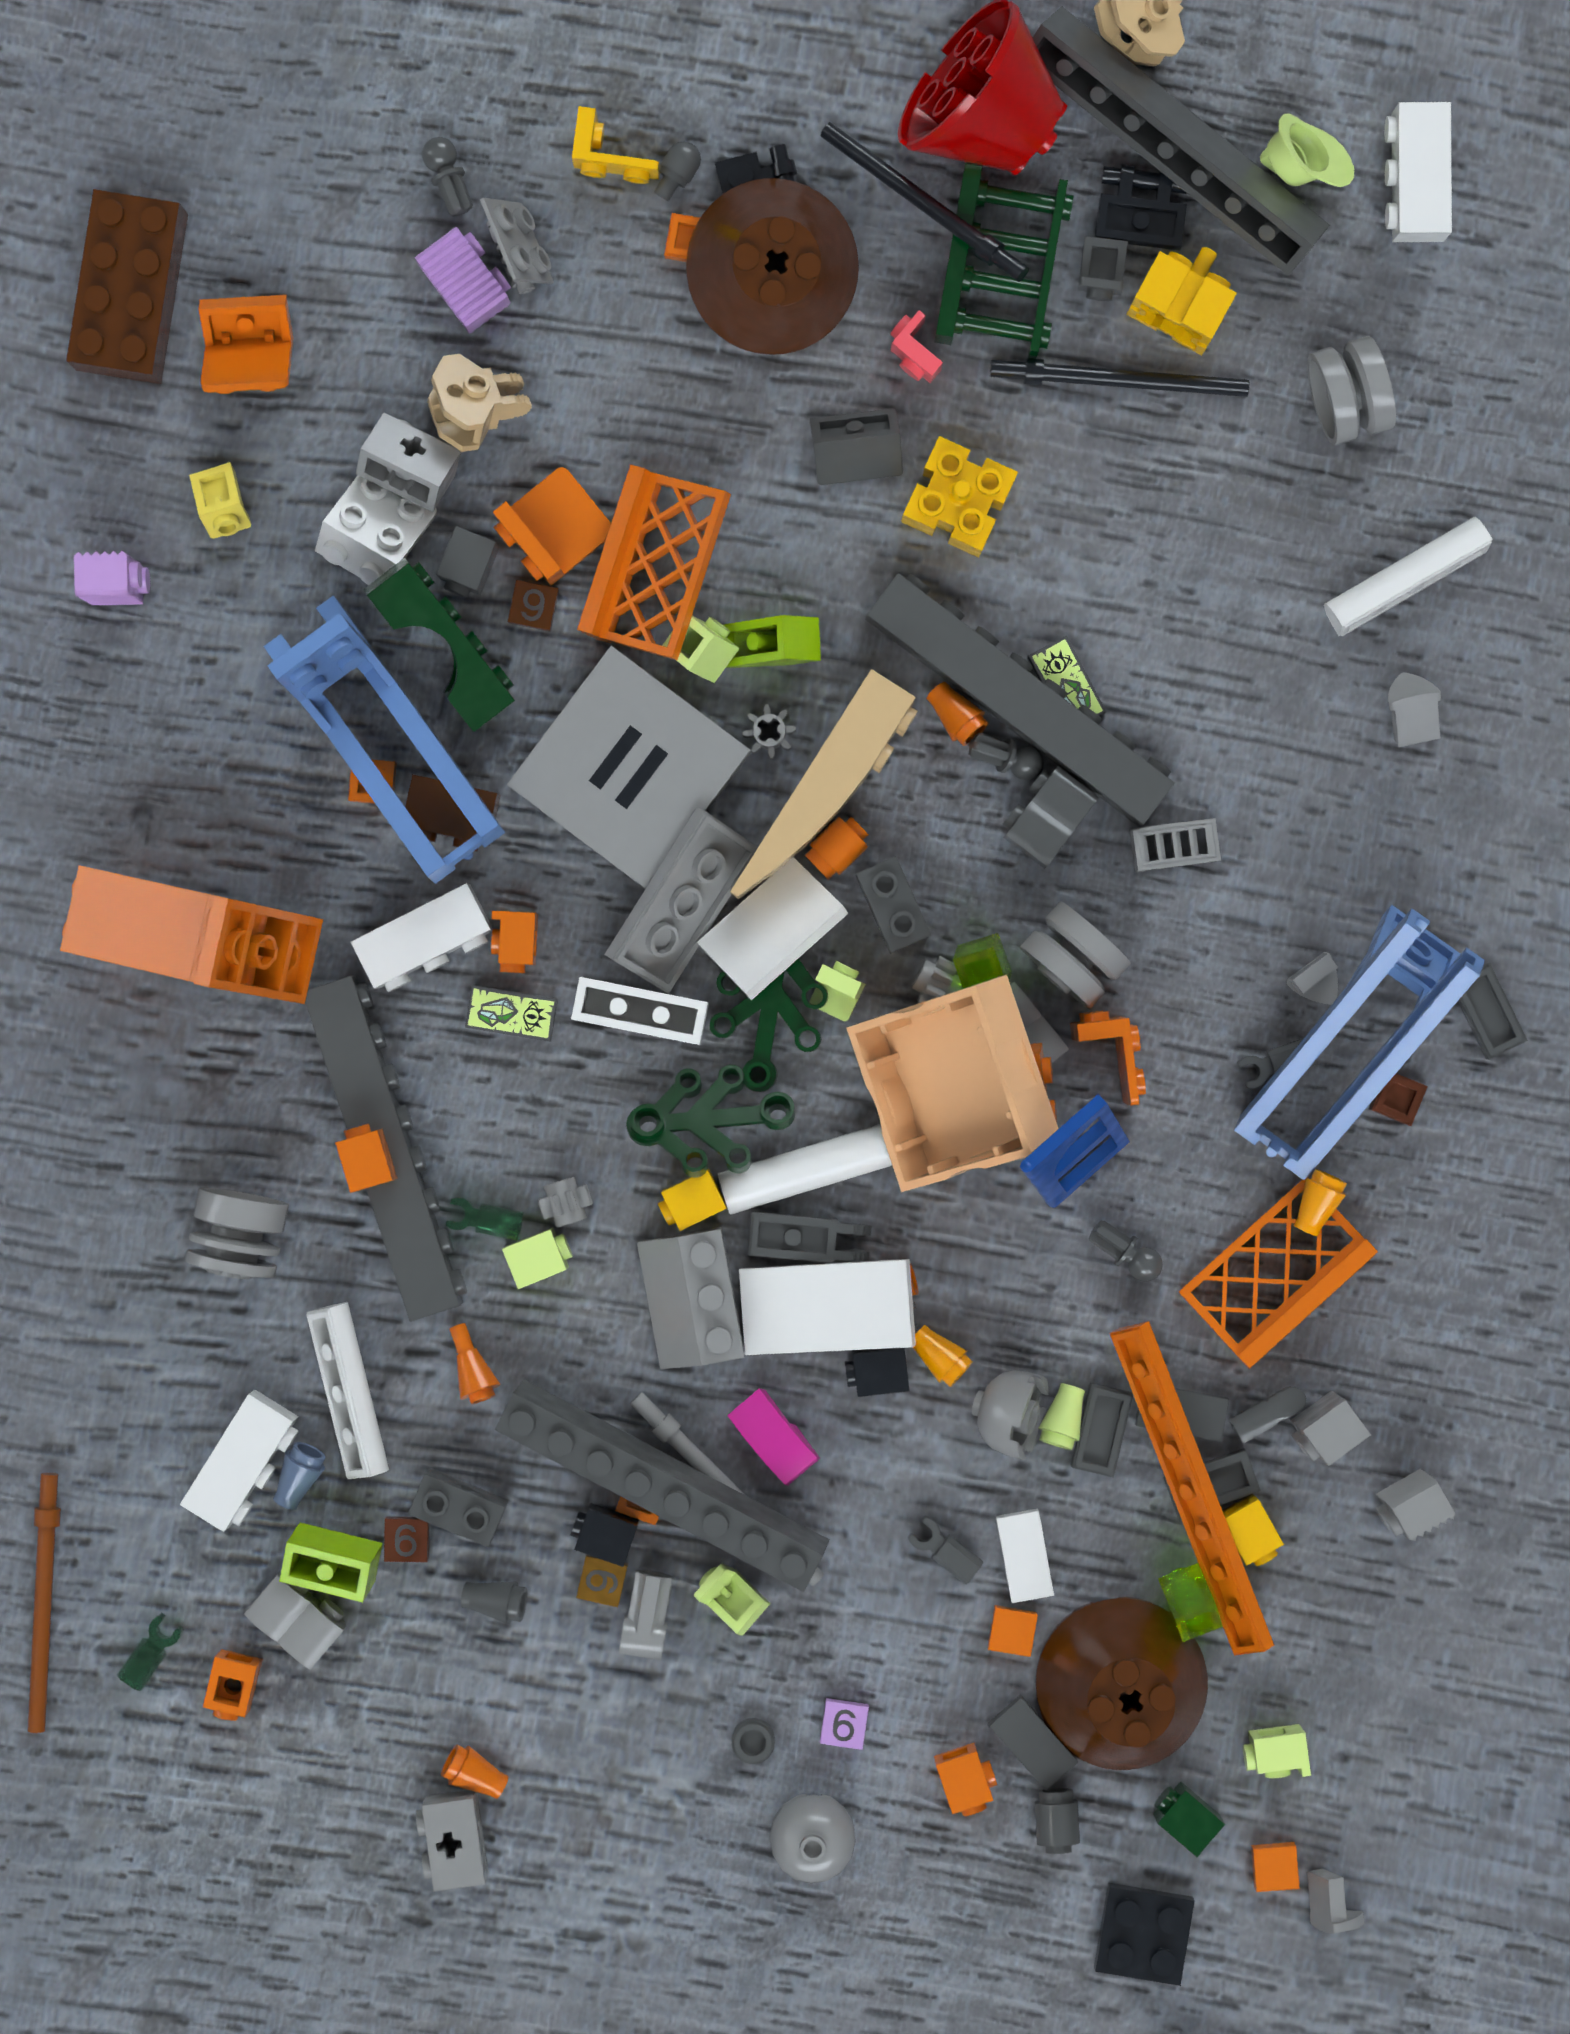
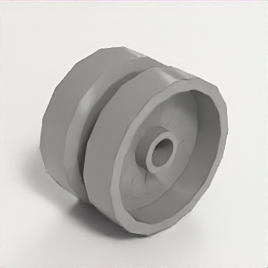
M1366 336L1347 342L1343 350V357L1332 347L1314 351L1308 355L1307 371L1313 403L1323 432L1333 446L1355 440L1358 437L1360 425L1370 435L1391 430L1395 427L1396 408L1392 384L1381 351L1372 337Z
M1060 901L1045 917L1049 929L1061 941L1057 943L1044 932L1034 930L1019 948L1057 988L1065 994L1069 993L1082 1005L1091 1009L1105 994L1103 984L1089 971L1091 967L1105 978L1117 980L1131 962L1092 924Z

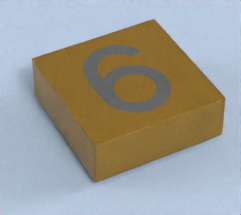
M586 1554L576 1598L618 1608L628 1563L621 1567Z

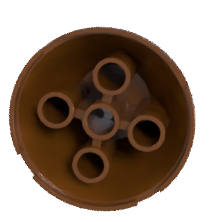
M777 178L759 179L740 184L716 199L703 213L692 233L686 262L689 291L699 314L707 325L718 336L740 349L769 355L787 354L805 349L829 334L842 320L853 300L859 272L858 252L852 231L836 206L821 193L807 185ZM775 254L783 259L785 269L783 274H780L777 270H773L770 273L766 270L765 266L769 261L767 255Z
M1118 1597L1085 1604L1066 1616L1055 1627L1040 1653L1036 1669L1035 1686L1044 1722L1074 1756L1089 1764L1105 1769L1131 1770L1160 1762L1177 1751L1188 1740L1204 1712L1208 1693V1676L1205 1660L1197 1641L1189 1629L1175 1615L1150 1601L1132 1597Z

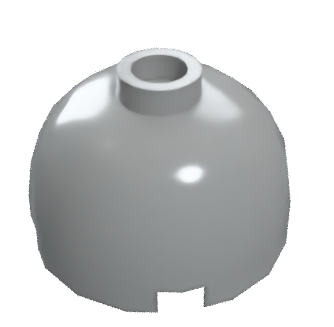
M1013 1370L1000 1374L990 1381L985 1391L979 1390L972 1406V1414L978 1416L977 1426L983 1441L993 1450L1023 1461L1026 1459L1023 1450L1027 1452L1033 1451L1041 1433L1038 1427L1046 1415L1047 1408L1040 1407L1039 1401L1040 1393L1048 1395L1047 1378L1030 1372Z
M815 1794L797 1795L784 1803L773 1817L770 1832L772 1855L782 1871L793 1879L810 1884L828 1881L840 1874L852 1858L856 1842L853 1820L845 1807L831 1796L823 1794L821 1796Z

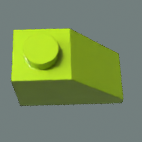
M779 615L723 624L730 630L726 638L739 647V650L726 668L784 666L821 661L819 617Z

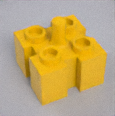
M1202 247L1193 264L1189 259L1176 252L1170 251L1167 255L1160 251L1126 315L1155 331L1158 329L1166 333L1175 342L1202 356L1237 292L1229 289L1231 286L1229 281L1215 273L1209 272L1217 257L1216 252L1212 249Z
M939 436L923 471V476L931 479L928 487L917 483L903 513L901 522L930 536H933L936 527L951 533L948 544L979 558L996 522V519L987 515L989 509L992 507L1001 511L1018 472L989 458H986L982 467L967 460L971 450Z

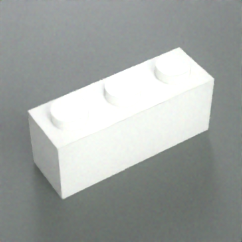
M1399 102L1391 116L1386 117L1384 128L1385 142L1392 143V159H1387L1385 164V185L1392 186V203H1387L1385 209L1386 229H1392V242H1444L1452 233L1451 102Z
M466 883L351 941V944L373 988L380 989L385 986L387 992H391L411 981L409 973L421 967H424L426 973L431 972L450 962L447 954L461 947L465 953H468L486 944L488 940L485 935L492 932L493 928L471 885Z
M579 977L571 1020L701 1045L709 1002Z
M253 1390L247 1395L180 1505L223 1532L232 1523L240 1526L253 1506L252 1503L247 1501L253 1489L257 1486L262 1490L276 1467L270 1464L279 1449L285 1453L299 1431L293 1428V1425L299 1416L257 1390Z

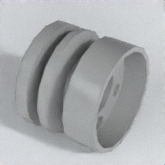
M208 1187L198 1188L193 1216L212 1225L210 1231L190 1233L189 1240L207 1246V1250L188 1249L186 1250L185 1261L199 1266L209 1273L230 1278L275 1277L277 1265L260 1260L259 1255L278 1256L280 1248L262 1241L263 1233L276 1234L284 1232L289 1204L277 1199L244 1192Z

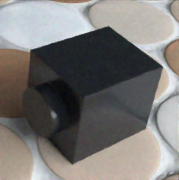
M905 1348L852 1350L853 1361H845L848 1387L856 1386L858 1397L909 1391Z
M591 1503L587 1514L580 1511L577 1514L570 1536L578 1538L574 1550L624 1567L639 1520Z

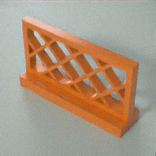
M630 465L577 630L596 640L607 643L613 642L678 660L731 494L724 490L650 472L646 468ZM661 487L672 488L679 502L660 513L656 502ZM684 492H688V493H692V494H690L689 496L686 497L685 494H684ZM704 497L715 499L710 515L697 522L690 506ZM684 511L691 527L672 538L665 522ZM658 527L665 544L647 554L643 546L645 536ZM696 537L700 546L697 557L684 564L677 547ZM670 552L677 569L659 580L652 563ZM645 568L652 585L634 596L630 587L632 577ZM682 578L686 586L684 597L671 605L664 588ZM657 594L664 610L646 621L639 604ZM632 610L639 626L625 635L614 633L619 617ZM669 620L673 631L668 646L658 645L650 630ZM643 635L646 641L637 638Z
M1302 1179L1179 1291L1181 1296L1248 1369L1253 1367L1378 1253L1374 1246L1367 1239L1365 1240L1337 1209L1331 1215L1334 1221L1327 1220L1324 1226H1339L1352 1239L1340 1252L1321 1251L1322 1228L1316 1239V1250L1290 1249L1291 1224H1295L1297 1220L1291 1219L1292 1201L1304 1191L1306 1179ZM1287 1206V1218H1274ZM1267 1223L1286 1224L1285 1249L1260 1248V1230ZM1255 1235V1247H1242ZM1235 1252L1254 1253L1253 1278L1228 1277V1259ZM1259 1253L1285 1254L1284 1279L1258 1278ZM1290 1255L1316 1256L1315 1274L1308 1281L1289 1280ZM1321 1256L1333 1257L1320 1269ZM1223 1264V1276H1210ZM1203 1281L1223 1282L1222 1307L1203 1306L1191 1292ZM1227 1282L1253 1283L1252 1308L1226 1307ZM1258 1283L1284 1285L1283 1303L1276 1310L1257 1309ZM1289 1285L1301 1286L1288 1298ZM1209 1312H1221V1325ZM1226 1312L1252 1314L1251 1332L1239 1343L1225 1330ZM1257 1314H1268L1269 1316L1256 1327Z

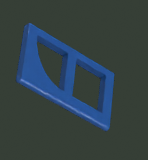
M1097 1094L1021 1162L1020 1168L1046 1203L1054 1208L1062 1203L1130 1141L1106 1101ZM1097 1118L1099 1119L1095 1125L1076 1140ZM1107 1136L1110 1137L1101 1146H1099L1092 1154H1090L1084 1161H1082L1075 1169H1073L1066 1177H1064L1060 1182H1058V1179H1060L1067 1171H1069L1075 1164H1077L1101 1141H1103Z

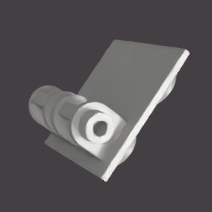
M490 198L480 199L488 218L487 228L494 244H498L496 246L497 252L503 255L501 258L502 264L507 265L504 269L513 289L517 288L519 294L522 295L535 289L533 283L553 284L554 281L549 271L551 269V262L546 251L537 242L533 232L535 222L529 210L522 203Z

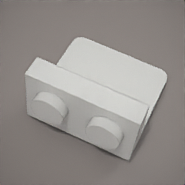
M358 475L323 520L315 552L322 555L328 562L343 567L360 577L367 585H370L399 561L407 557L434 520L437 509L435 508L432 512Z

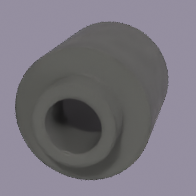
M1051 1788L1047 1791L1045 1789L1039 1790V1800L1035 1802L1037 1845L1046 1846V1853L1048 1854L1072 1852V1845L1080 1843L1078 1800L1073 1799V1790L1068 1788Z

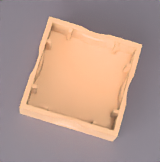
M1007 975L846 1028L865 1085L876 1105L882 1136L901 1192L947 1180L974 1168L986 1169L1025 1158L1059 1129Z

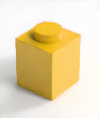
M709 1168L700 1177H688L662 1190L661 1194L664 1200L658 1203L668 1226L676 1223L679 1231L727 1209L726 1202Z
M1254 1494L1223 1510L1240 1558L1246 1566L1254 1563L1255 1566L1263 1565L1278 1555L1276 1549L1283 1546L1284 1543L1261 1502Z

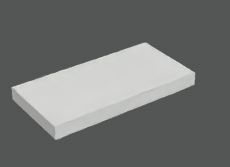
M910 1259L739 1269L745 1355L908 1348L916 1346Z

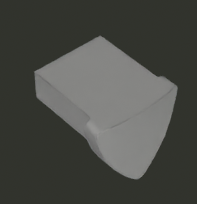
M1405 672L1401 673L1394 680L1388 693L1389 710L1392 712L1394 740L1397 746L1403 747L1440 739L1438 701L1441 700V691L1430 681Z
M1323 952L1286 980V985L1306 999L1332 1005L1337 999L1338 993L1336 971L1338 966L1333 961L1330 953Z
M1325 1869L1307 1871L1311 1925L1329 1934L1358 1929L1364 1925L1363 1911L1346 1910L1344 1877Z

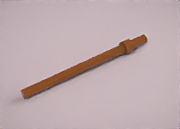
M41 1473L39 1507L34 1509V1526L38 1527L28 1713V1732L31 1733L45 1732L55 1529L60 1526L61 1508L57 1507V1473Z

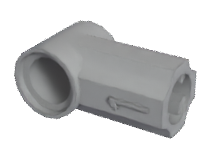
M636 1570L629 1614L625 1615L619 1654L661 1661L668 1622H665L667 1606L669 1605L672 1576L657 1571Z

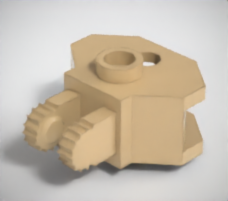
M1099 0L1094 6L1100 35L1132 64L1157 66L1165 56L1172 57L1176 55L1185 43L1179 13L1183 9L1180 3L1183 0ZM1121 30L1132 37L1130 43L1122 40Z
M461 354L443 356L432 375L433 389L427 403L438 435L461 452L478 450L488 430L497 429L499 420L523 417L532 408L527 395L518 394L514 396L516 393H520L519 391L523 390L522 388L524 387L522 376L516 374V372L493 375L491 368L482 369Z

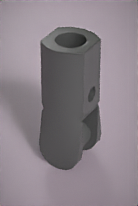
M1285 1387L1266 1400L1256 1403L1228 1420L1240 1441L1244 1444L1276 1426L1278 1422H1282L1300 1412L1306 1405V1396L1297 1387Z

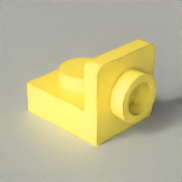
M231 462L189 475L198 515L210 538L231 536L240 530L251 527L250 518L243 506L236 473Z

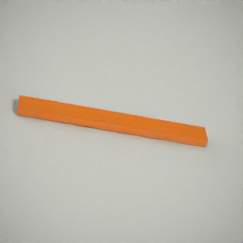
M1147 1321L1119 1328L1111 1332L1110 1336L1233 1654L1235 1656L1265 1652L1275 1645L1150 1322Z

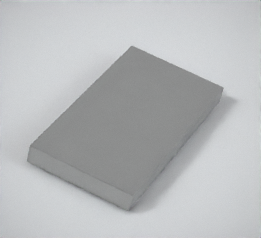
M697 807L604 955L669 994L699 947L697 942L711 928L731 896L730 891L758 847L706 811Z

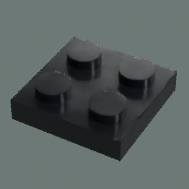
M1108 1882L1094 1963L1095 1972L1181 1986L1195 1902L1192 1896Z

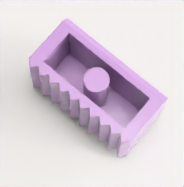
M455 227L414 258L470 334L509 306L510 300L505 292L511 286L497 267L490 271L480 259L485 254V251L473 234L469 232L463 236L460 230Z
M95 551L93 555L89 552H86L84 555L77 552L74 555L75 596L91 605L143 604V594L150 592L149 569L147 567L143 568L140 562L123 551L119 554L114 551L111 554L105 551L99 554Z

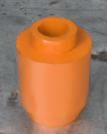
M838 816L809 844L812 849L805 854V857L829 880L835 873L840 876L868 848L863 840L869 834L852 817L845 822Z

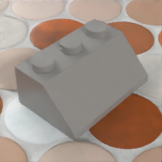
M722 1226L637 1242L660 1369L702 1366L744 1358L745 1350Z

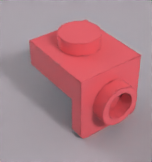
M918 310L913 318L906 314L892 330L890 335L894 338V341L891 345V352L902 360L899 366L916 381L923 377L931 383L940 373L943 362L913 338L925 323L926 315Z

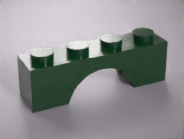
M403 558L363 590L393 630L408 626L425 627L440 634L448 642L453 656V669L450 680L443 692L468 726L475 732L515 701L508 692L514 684L499 665L492 670L481 656L488 651L473 631L466 636L455 623L461 616L445 596L438 601L429 590V587L435 582L423 566L418 562L412 567Z

